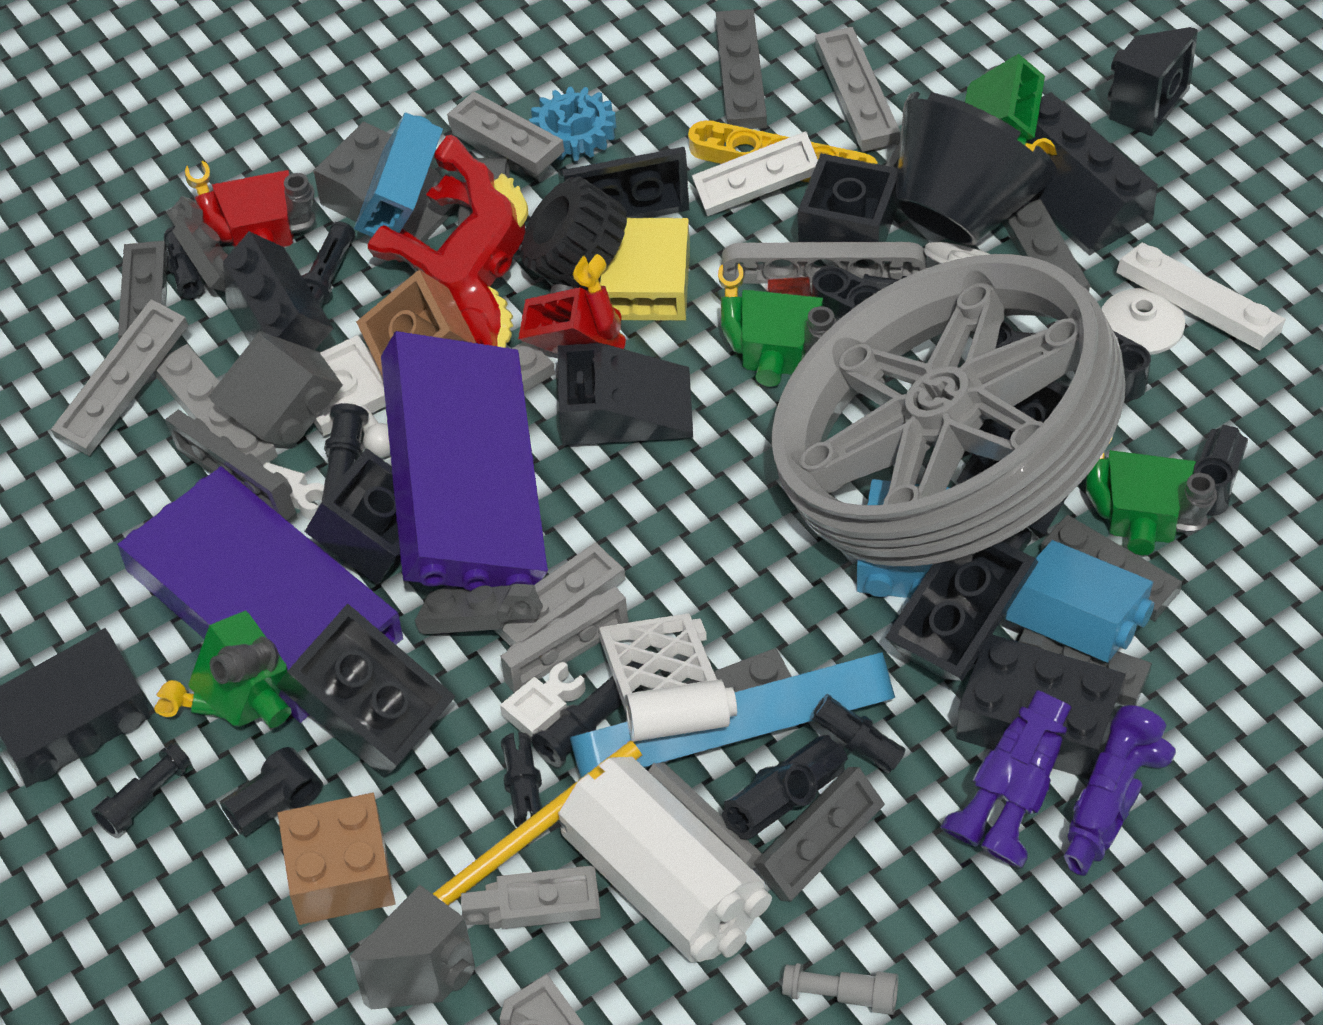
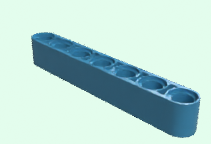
M883 652L734 692L737 703V716L730 717L728 727L635 741L633 743L642 754L636 761L643 767H647L653 763L665 762L812 721L810 720L811 713L826 694L831 695L832 698L840 702L848 710L893 699L895 695ZM627 722L570 737L580 778L628 741H632Z

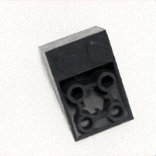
M603 343L558 345L559 417L563 446L694 438L689 367Z

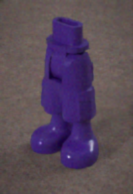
M1036 690L1028 708L1020 707L1019 714L1021 717L1017 716L1011 722L994 751L991 750L983 759L972 780L975 784L974 786L978 789L973 799L961 811L952 812L945 816L940 828L956 839L978 847L985 833L986 821L996 800L1005 799L1006 803L995 824L987 833L981 847L997 859L1022 869L1028 859V852L1019 841V828L1025 813L1030 815L1032 813L1038 814L1045 796L1049 792L1051 781L1049 776L1062 744V737L1059 735L1064 736L1067 732V728L1063 724L1072 707L1055 697Z
M1132 705L1122 706L1118 709L1110 724V734L1104 752L1098 755L1087 787L1083 789L1078 800L1075 802L1073 808L1074 816L1071 824H1069L1067 835L1070 845L1064 854V859L1069 869L1078 875L1086 876L1093 861H1101L1103 859L1105 850L1112 845L1118 835L1124 820L1129 815L1128 812L1137 800L1143 786L1140 780L1133 778L1137 770L1142 765L1155 769L1165 768L1171 764L1176 755V749L1173 745L1162 738L1167 726L1165 721L1148 709Z

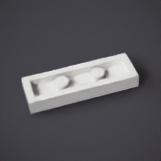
M805 131L694 174L692 178L706 214L710 216L811 177L818 159Z

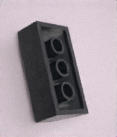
M1052 92L1042 96L1035 138L1027 140V143L1033 144L1041 138L1051 140L1057 155H1048L1053 160L1057 172L1052 182L1032 197L1029 202L1041 200L1054 224L1090 256L1153 220L1158 184Z

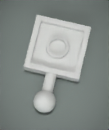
M356 335L320 353L343 386L313 423L324 437L330 434L333 421L329 415L333 405L349 403L361 406L369 413L368 423L362 428L365 433L363 436L364 447L378 457L384 458L390 455L388 426L384 423H378L372 415L373 412L386 407L383 377L371 352L360 337Z

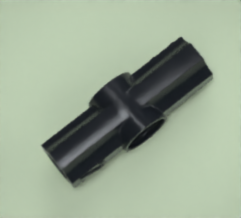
M821 735L778 765L760 769L752 783L724 802L725 809L721 815L727 828L735 832L740 839H750L794 807L811 804L819 789L845 771L844 765L848 757L842 744L832 740L829 735Z

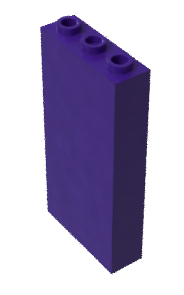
M395 331L381 355V366L403 581L421 582L426 586L448 585L464 587L470 591L480 586L535 585L543 579L548 572L519 351L511 348Z
M222 466L207 477L200 479L194 487L174 502L164 506L157 515L138 529L131 531L125 539L117 544L126 571L202 638L205 639L209 625L246 610L264 635L276 645L278 654L287 665V670L290 669L347 603L394 644L397 645L404 639L399 615L395 609ZM282 690L280 691L279 696L291 708L290 715L299 723L310 716Z

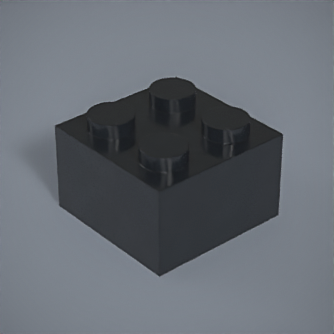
M821 153L798 209V242H886L898 209L894 203L898 168Z
M366 448L321 502L304 532L377 585L401 555L392 466Z

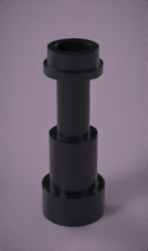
M172 743L167 748H162L159 751L161 760L140 779L133 778L112 798L106 796L91 810L96 822L109 835L118 838L132 825V818L153 799L152 793L172 774L175 773L178 776H182L186 772V768L191 764V761L179 746Z

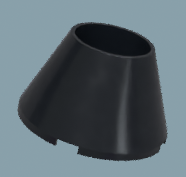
M913 92L909 94L903 107L894 203L904 215L915 223L953 242L975 245L1052 182L1057 172L1053 160L1041 147L1036 146L1034 151H1031L1027 146L1018 141L1017 139L1021 132L975 106L955 98L931 92L928 99H918L920 93Z

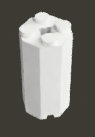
M633 757L608 758L599 765L605 772L594 780L587 774L579 780L558 813L559 820L566 826L561 828L562 836L691 963L711 960L721 953L725 957H731L736 954L745 944L747 939L745 933L754 919L764 913L772 901V896L765 890L764 880Z

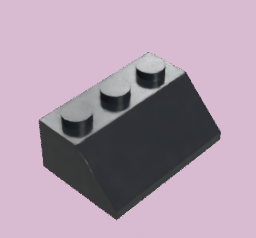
M685 147L558 171L559 183H563L571 177H582L621 203L626 210V218H652L690 210Z
M249 231L223 261L226 304L249 343L261 331L315 350L334 329L283 246Z
M999 542L981 551L933 564L885 638L910 662L940 678L963 681L1038 564L1037 559L1004 542Z
M106 628L0 686V748L26 788L38 781L50 778L57 770L80 757L92 754L101 745L123 733L134 730L140 723L151 718L143 694Z

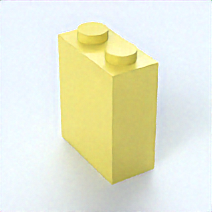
M627 218L623 240L615 257L601 275L600 285L606 286L612 306L620 311L621 320H686L690 257L688 218Z

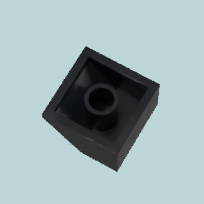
M1187 27L1135 36L1125 49L1117 51L1111 64L1114 79L1107 97L1108 101L1111 102L1110 120L1152 137L1190 89L1198 34L1197 29Z

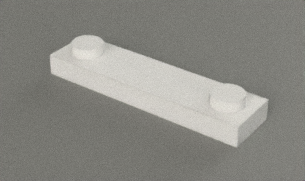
M1142 242L1119 261L1116 273L1258 350H1261L1282 332L1285 318L1272 312L1268 307L1249 300L1163 254L1156 247Z

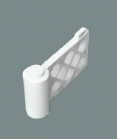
M688 613L599 627L600 641L626 712L632 742L728 727L730 717L737 716L734 690L732 687L725 688L722 679H716L701 641L707 640L706 631L701 619L692 620ZM683 631L676 638L663 635L667 633ZM629 639L634 640V642L630 645L617 642ZM651 645L662 650L654 653L645 649ZM676 654H681L690 658L684 662L673 657ZM631 661L644 664L639 669L627 666ZM659 669L671 672L668 677L659 676L654 673ZM686 678L700 681L691 684L682 683ZM640 685L652 688V690L632 693Z

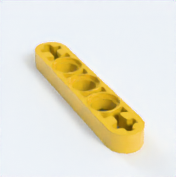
M708 120L693 124L688 132L690 153L698 159L719 164L790 138ZM811 142L817 159H819L822 153L878 164L873 156L866 153ZM742 144H749L754 147L750 152H739L734 148ZM808 177L801 181L809 183L811 177Z

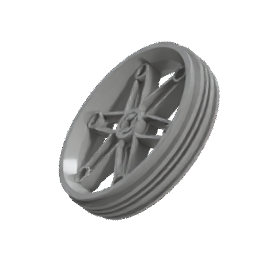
M990 254L956 259L913 273L873 294L839 319L811 347L788 380L780 397L772 427L773 455L783 489L807 525L817 535L841 552L858 560L887 566H920L957 559L986 549L1022 531L1047 514L1082 482L1098 462L1114 435L1124 404L1125 375L1121 349L1117 337L1096 299L1070 274L1047 261L1014 254ZM1032 315L1059 320L1046 330L995 349L1004 316ZM973 331L975 334L966 362L958 368L957 366L970 332ZM942 334L928 363L901 356L921 343ZM1076 370L1066 393L1044 423L1034 420L1013 407L1069 371ZM887 375L913 385L907 394L901 395L883 384ZM857 393L865 395L880 405L874 411L826 440L838 417ZM985 419H992L1013 431L1011 439L1007 440L979 429ZM933 445L935 447L920 486L916 487L915 484L925 453ZM965 451L999 461L982 473L946 490ZM895 465L889 492L884 499L883 505L849 504L841 502L828 494L838 490L845 483Z

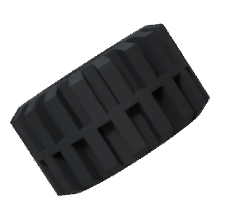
M577 176L576 178L566 179L563 183L555 186L533 212L525 228V235L521 243L520 257H522V263L554 285L562 284L571 286L574 289L579 287L582 289L586 288L574 279V269L583 256L586 257L589 264L596 254L603 257L606 262V268L615 257L625 234L624 230L627 225L625 208L621 203L582 177Z

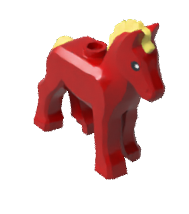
M447 135L435 150L434 158L438 166L447 171L459 172L466 182L460 181L452 175L445 174L436 186L430 188L426 196L440 206L460 204L472 208L473 213L452 232L438 251H435L403 228L398 233L386 225L380 226L368 242V250L376 258L387 261H404L412 265L417 271L420 269L449 288L476 343L506 348V343H509L512 337L510 328L513 327L511 322L513 315L506 308L508 305L507 301L500 297L498 291L491 288V285L497 277L503 276L509 270L512 257L523 241L525 221L528 216V205L520 191V186L514 188L513 178L508 179L505 174L501 173L499 178L494 181L493 173L484 163L474 159L457 137Z

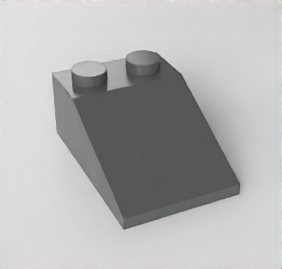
M363 121L313 170L320 204L356 222L382 151L392 134ZM432 167L428 169L415 208L403 226L404 230L423 243L460 206V204L440 206L426 196L430 188L436 186L443 178Z

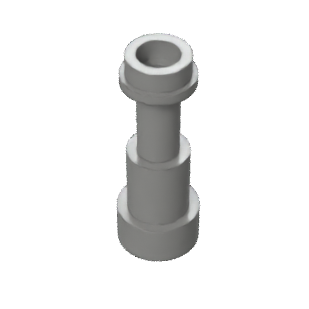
M800 963L796 965L786 964L783 975L782 994L792 996V999H799L800 992L837 997L840 1003L872 1007V1012L894 1015L899 977L898 974L877 971L876 976L841 972L839 977L803 972V964Z

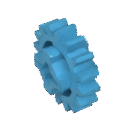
M568 87L566 94L562 95L557 90H553V98L551 100L541 97L539 99L540 107H532L531 109L532 118L529 119V122L563 140L565 152L557 158L558 160H562L566 154H572L573 160L578 161L579 154L584 152L591 158L594 156V148L597 147L605 150L607 148L606 140H614L615 138L614 129L617 127L615 111H612V102L610 100L603 101V96L600 92L590 96L586 87L580 93H574V89Z

